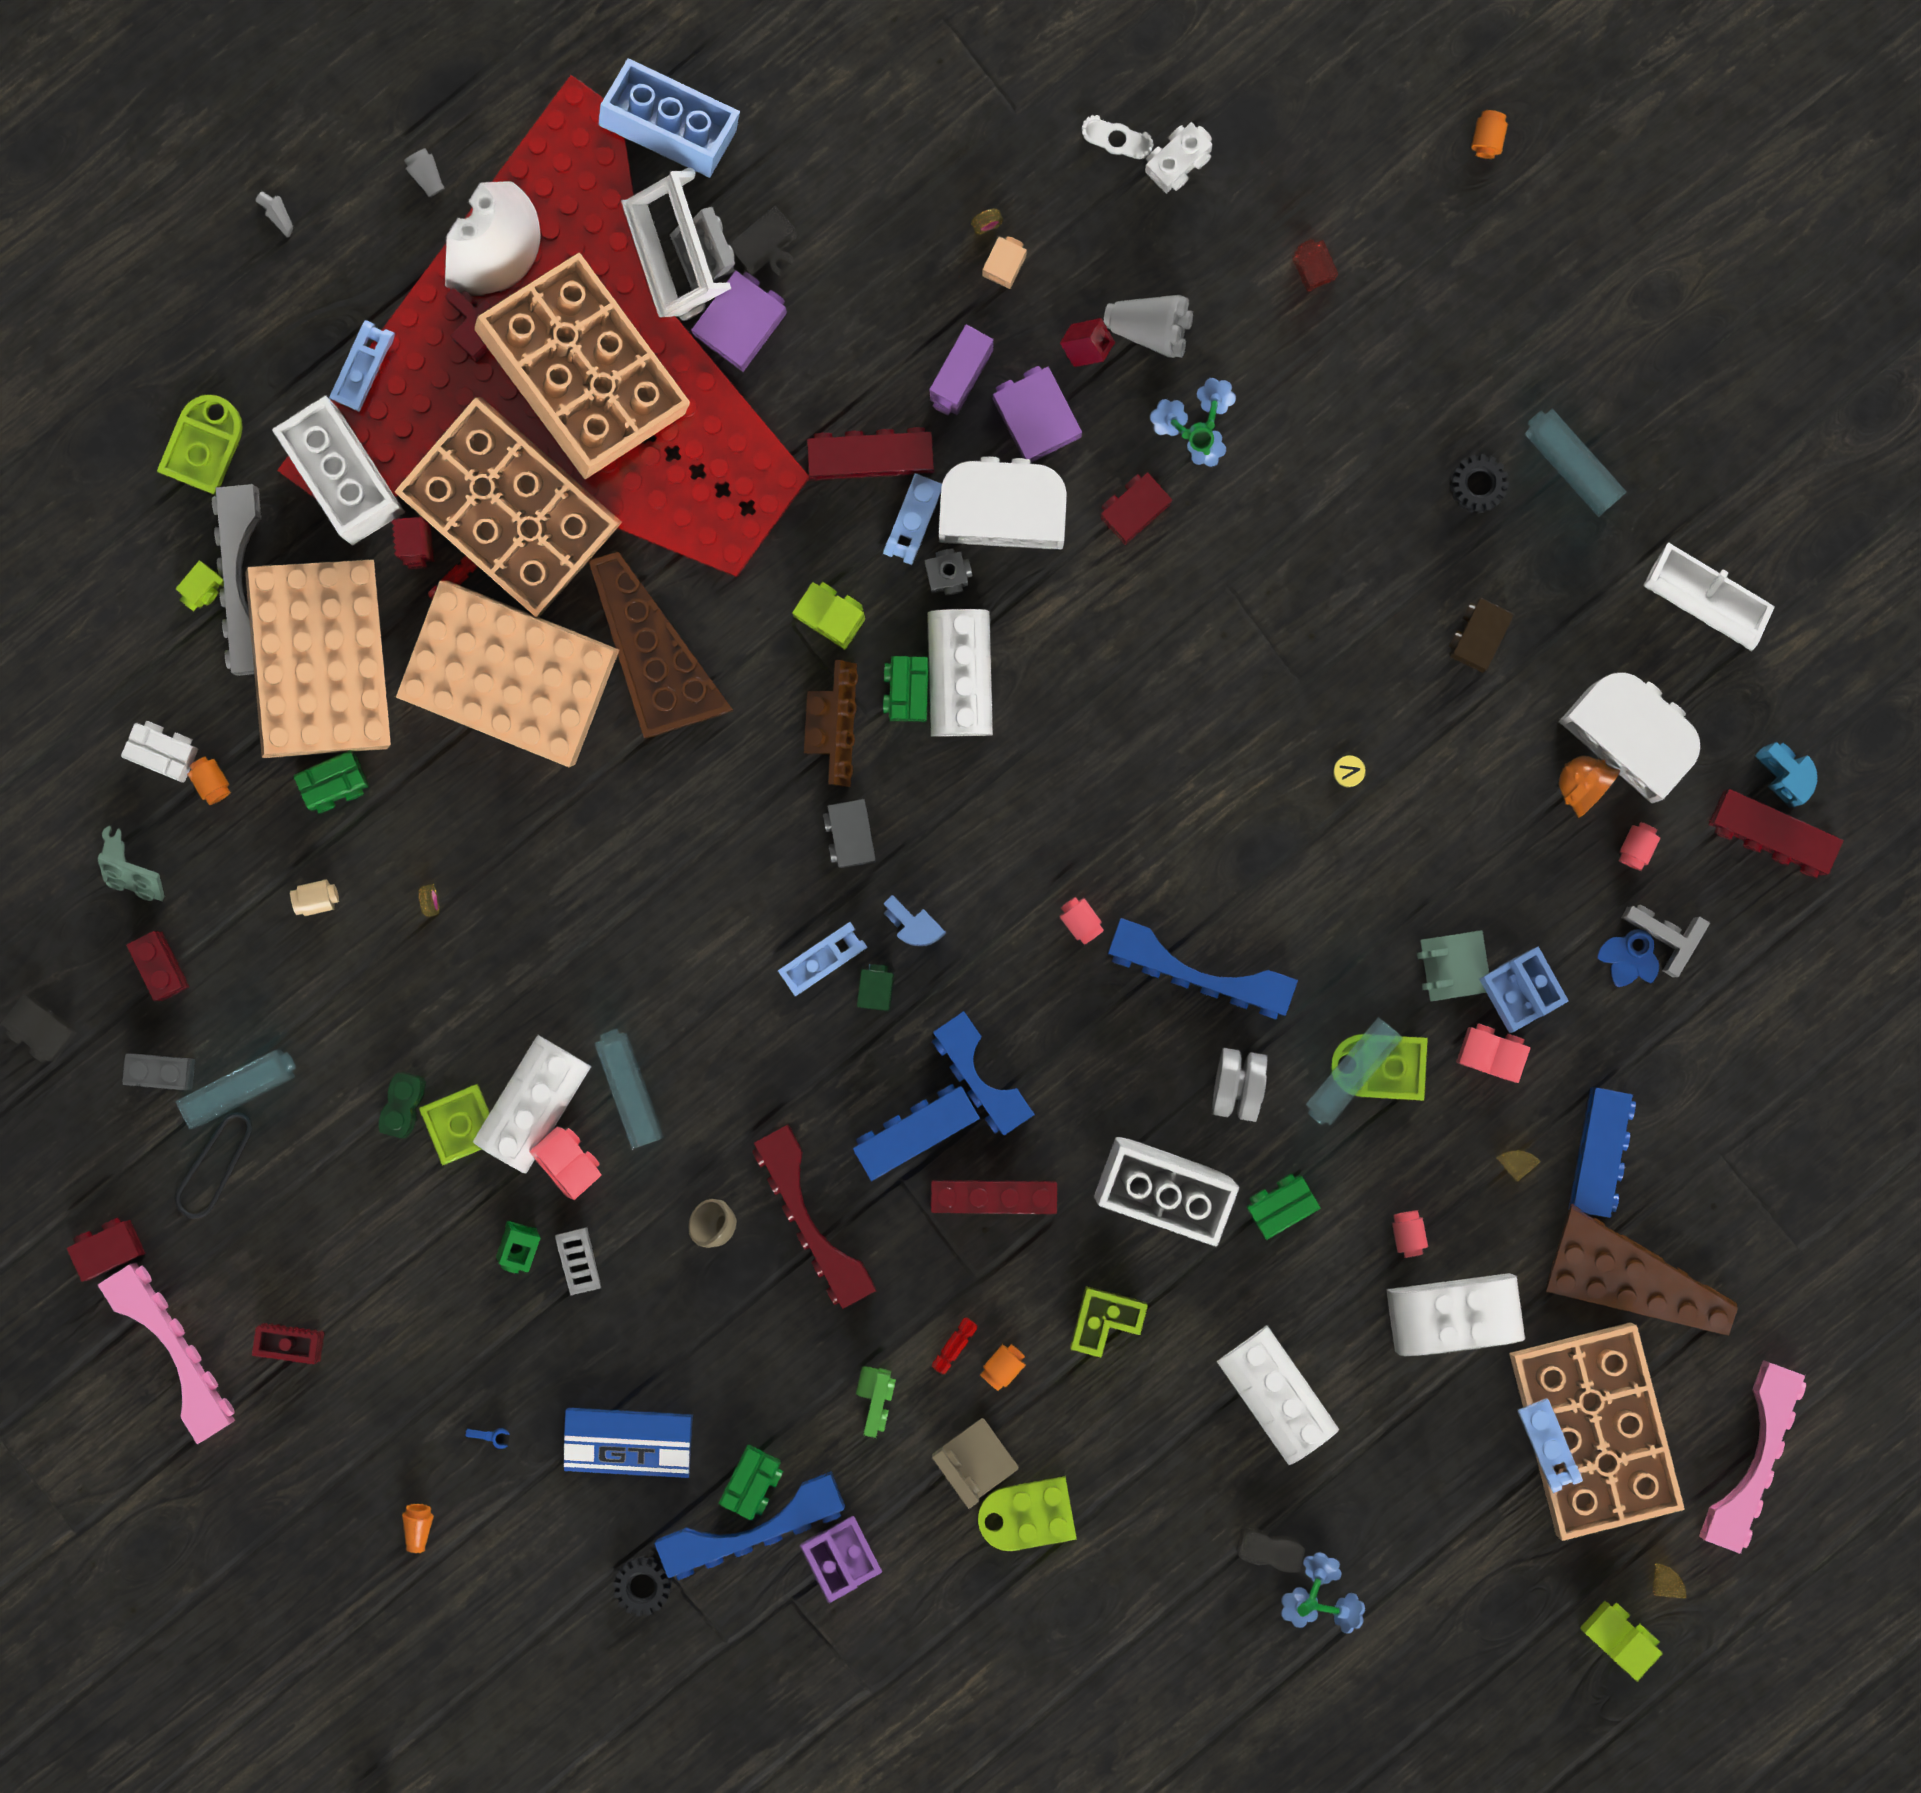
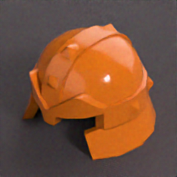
M1579 756L1565 763L1559 777V788L1564 796L1565 804L1572 806L1578 818L1583 816L1608 790L1619 775L1620 770L1607 765L1605 760L1595 759L1590 756Z

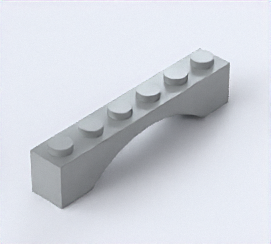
M253 484L217 487L216 496L212 497V508L214 515H218L219 527H215L214 530L217 546H221V558L217 559V569L219 576H223L224 588L220 589V602L222 607H226L227 619H223L222 629L224 637L228 638L229 650H225V663L227 669H231V673L237 676L254 674L249 609L242 586V564L250 537L261 521L259 489Z

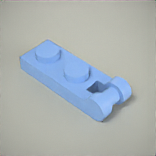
M367 320L364 321L329 398L360 412L387 350L393 343L395 333L387 329L384 331L375 328V324ZM370 339L378 342L375 350L366 346Z
M916 473L914 474L883 554L890 557L896 555L903 558V562L910 565L913 564L941 495V483ZM901 536L911 539L909 547L898 543Z
M851 922L778 970L795 996L868 948L864 941H859L854 934L855 928ZM841 939H843L849 947V949L843 953L840 952V950L835 944Z
M1546 1398L1519 1409L1518 1413L1552 1493L1562 1490L1561 1486L1571 1482L1573 1485L1582 1482L1581 1474L1574 1462L1549 1399ZM1563 1462L1566 1471L1556 1475L1553 1466Z

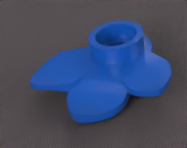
M1641 929L1632 930L1625 937L1610 938L1602 945L1597 955L1600 961L1612 963L1611 976L1616 987L1626 986L1638 976L1646 982L1652 983L1659 972V961L1653 954L1654 940L1648 932ZM1636 939L1641 940L1643 943V948L1640 951L1634 950L1632 946L1633 941Z

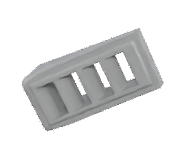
M588 1228L555 1235L570 1295L600 1289L601 1283ZM581 1239L583 1244L571 1248L566 1247V1242ZM585 1252L586 1257L569 1260V1254ZM588 1263L589 1269L572 1272V1266ZM591 1275L592 1281L575 1285L574 1279Z

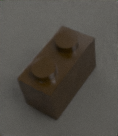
M1482 598L1476 604L1470 602L1462 617L1467 622L1462 632L1456 630L1448 646L1453 649L1450 657L1484 673L1488 669L1514 614Z

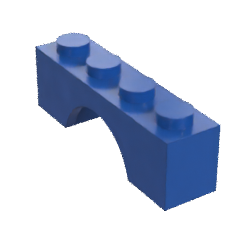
M964 1011L933 1032L937 1037L932 1040L933 1044L941 1056L948 1053L954 1064L949 1066L959 1082L964 1079L971 1087L967 1094L978 1108L983 1105L989 1115L985 1117V1120L994 1133L1001 1131L1003 1135H1006L1035 1115L1017 1088L1010 1090L994 1089L979 1078L974 1068L973 1055L981 1035Z

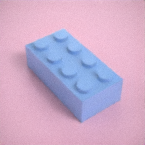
M628 58L601 103L598 125L683 166L693 168L696 172L710 178L736 133L740 111Z

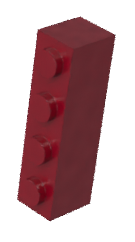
M923 427L908 428L907 433L894 434L893 429L876 430V435H863V431L845 432V437H833L832 433H816L814 438L807 439L810 480L934 473L932 433L925 432Z
M1731 789L1722 792L1708 824L1716 828L1714 833L1730 840H1732L1733 836L1744 841V847L1759 853L1761 849L1773 854L1771 857L1773 860L1784 865H1789L1790 862L1801 866L1800 872L1813 878L1830 873L1844 841Z
M932 1180L931 1213L1057 1214V1182Z

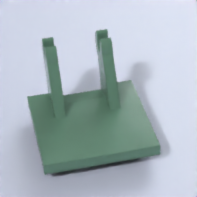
M111 826L106 827L102 832L105 842L103 851L97 858L103 880L106 884L119 891H122L124 888L131 890L144 900L152 901L154 898L163 901L165 895L159 873L127 863L124 853L125 845L121 841L122 834L120 829L116 831L114 837H109L112 828Z
M1482 930L1420 940L1422 952L1417 953V958L1424 961L1427 983L1422 984V989H1428L1430 1001L1487 993L1479 978L1489 973Z

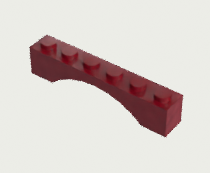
M786 1125L754 1142L757 1149L753 1150L752 1153L759 1166L763 1167L766 1165L771 1176L767 1178V1181L774 1194L781 1193L786 1204L782 1205V1209L789 1222L795 1220L801 1230L796 1235L804 1250L810 1248L816 1258L811 1263L819 1277L825 1275L830 1287L826 1288V1291L833 1304L840 1303L842 1309L875 1292L876 1287L862 1261L852 1258L834 1247L819 1232L811 1220L803 1201L800 1186V1166L803 1151L790 1126Z

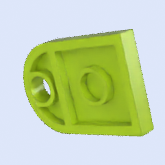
M203 395L191 400L179 416L157 472L216 496V488L222 484L242 435V420L237 409L226 399L215 395ZM215 404H220L224 408L223 417L216 421L211 420L208 416L209 409Z
M1366 1034L1349 1037L1334 1052L1332 1058L1334 1079L1345 1092L1354 1096L1425 1100L1428 1038ZM1344 1056H1352L1356 1060V1069L1350 1074H1345L1339 1069V1061Z
M1065 1476L996 1489L984 1499L979 1509L978 1524L981 1534L990 1545L1003 1551H1016L1077 1539ZM991 1513H997L1003 1518V1525L998 1530H990L985 1525V1519Z

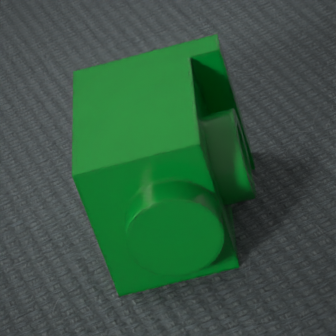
M507 1221L506 1229L496 1255L498 1264L501 1265L502 1269L511 1273H519V1270L529 1272L540 1241L539 1233L536 1228ZM513 1243L521 1245L518 1250H511Z

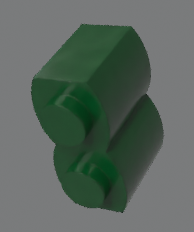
M398 1072L392 1078L388 1088L389 1103L383 1108L379 1118L380 1133L400 1139L407 1138L411 1134L416 1123V1107L420 1104L425 1094V1078L406 1072Z

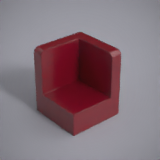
M1102 318L1071 324L1060 344L1072 365L1077 367L1105 361L1115 341Z

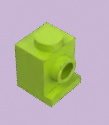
M199 560L176 587V590L182 594L179 600L192 611H195L197 607L201 608L204 604L208 606L219 593L217 588L219 586L224 587V581L221 576Z

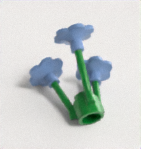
M1215 378L1206 380L1205 385L1198 389L1197 398L1201 401V408L1209 412L1208 420L1206 423H1196L1190 429L1183 427L1187 423L1188 416L1184 412L1182 402L1179 400L1172 402L1167 399L1161 400L1157 405V409L1150 413V420L1154 423V431L1159 435L1167 433L1170 436L1177 435L1180 432L1184 439H1189L1187 448L1192 453V461L1195 464L1201 465L1205 463L1209 467L1215 466L1218 463L1219 457L1225 455L1226 446L1222 443L1220 432L1212 431V429L1215 427L1216 413H1226L1228 406L1233 405L1236 401V395L1231 391L1232 385L1226 380L1218 381Z

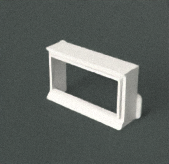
M686 168L683 171H670L667 177L627 200L621 201L658 316L680 317L683 321L705 310V302L731 289L730 283H713L682 189L683 185L695 178V170L693 168ZM667 193L669 194L699 286L680 298L677 296L648 207L649 203Z

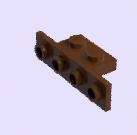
M835 660L833 691H807L804 753L830 754L828 784L850 787L853 774L852 747L855 742L853 729L854 716L856 714L855 692L858 673L856 663Z

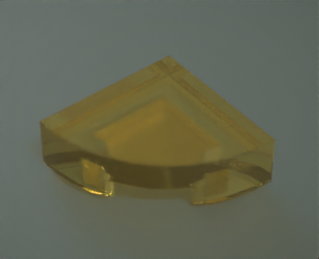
M1509 1151L1496 1157L1516 1182L1541 1162L1536 1156L1524 1151Z
M1656 1563L1653 1594L1655 1596L1686 1599V1589L1679 1575L1670 1567Z

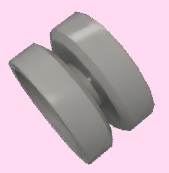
M1228 1048L1222 1049L1214 1087L1212 1115L1229 1117L1233 1112L1235 1100L1238 1099L1237 1115L1239 1119L1257 1121L1266 1087L1267 1055L1250 1052L1246 1057L1242 1071L1240 1051Z

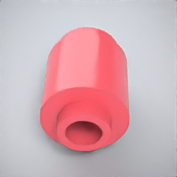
M1640 822L1639 826L1632 825L1619 851L1621 853L1619 861L1633 869L1642 871L1644 865L1649 864L1661 839L1656 835L1657 829Z
M1074 897L1061 907L1064 913L1059 917L1075 939H1080L1084 945L1104 931L1100 925L1102 921L1085 898L1078 901Z
M1418 1210L1394 1214L1395 1222L1392 1223L1397 1252H1404L1405 1258L1423 1255V1249L1428 1247L1423 1217H1419Z

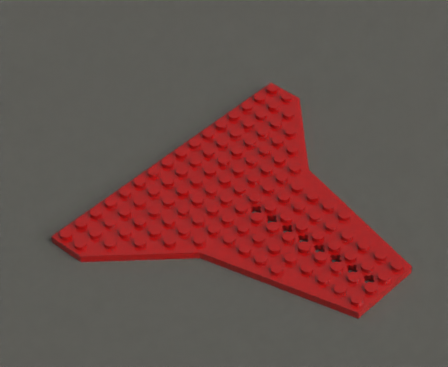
M570 75L492 180V182L512 181L524 191L537 212L541 233L536 259L525 276L510 288L502 292L497 291L484 294L485 296H472L478 303L475 308L484 300L488 302L491 308L580 252L690 401L685 415L654 434L655 442L647 441L646 444L640 443L598 472L584 479L490 350L476 363L450 336L466 318L445 297L451 290L445 286L446 244L383 327L382 331L385 329L395 333V337L391 347L387 350L360 412L333 400L331 401L341 411L394 496L400 498L394 491L474 398L482 397L622 522L617 529L737 577L810 477L677 317L658 316L621 203L622 200H627L634 196L626 138L598 125L600 106L604 98ZM473 207L464 219L469 218L472 215ZM373 341L369 348L375 350L378 342ZM679 447L680 460L673 459L671 462L667 461L668 454L665 451L668 448ZM288 455L277 471L316 499ZM700 464L705 466L703 470L706 474L705 478L698 477L696 480H693L691 478L693 473L690 469L693 466L698 467ZM728 483L730 485L728 488L731 492L730 496L723 495L721 498H718L716 496L718 491L715 487L718 484ZM753 501L755 503L753 506L756 510L755 514L751 515L748 513L746 516H742L741 512L743 509L740 505L743 502Z

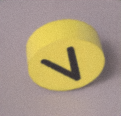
M1344 756L1334 766V778L1344 787H1354L1363 780L1365 766L1355 756Z

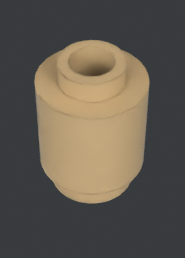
M327 879L297 886V890L290 891L291 902L296 915L303 914L304 916L334 910V903L339 902L335 884L330 885Z

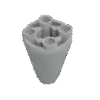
M1182 295L1117 301L1115 304L1108 303L1105 309L1104 323L1108 329H1111L1113 333L1164 356L1182 358L1186 347V340L1183 339L1185 329L1189 330L1191 328L1193 311L1188 310L1189 299Z

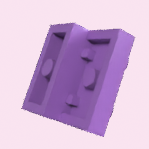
M854 1516L841 1521L825 1531H820L800 1544V1548L829 1603L882 1573Z

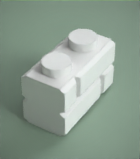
M147 720L144 726L135 723L121 757L184 783L190 771V765L193 763L198 752V748L190 745L193 739L176 732L173 738L162 734L164 727Z

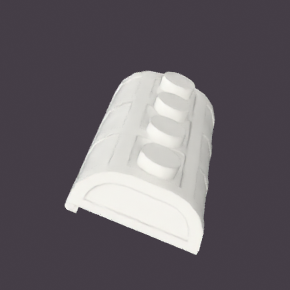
M1670 543L1665 546L1644 584V587L1652 590L1654 593L1677 605V607L1727 635L1750 651L1759 643L1775 607L1728 579L1727 571L1722 570L1718 573Z
M949 609L928 612L931 736H992L989 611L981 609Z
M537 1035L474 1138L473 1143L509 1166L527 1173L535 1160L529 1151L554 1129L591 1066Z
M1267 1325L1217 1361L1288 1465L1304 1458L1339 1431L1333 1419Z

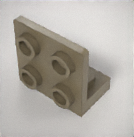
M984 1418L979 1419L932 1454L933 1460L968 1509L977 1504L982 1495L1018 1470L1017 1463Z

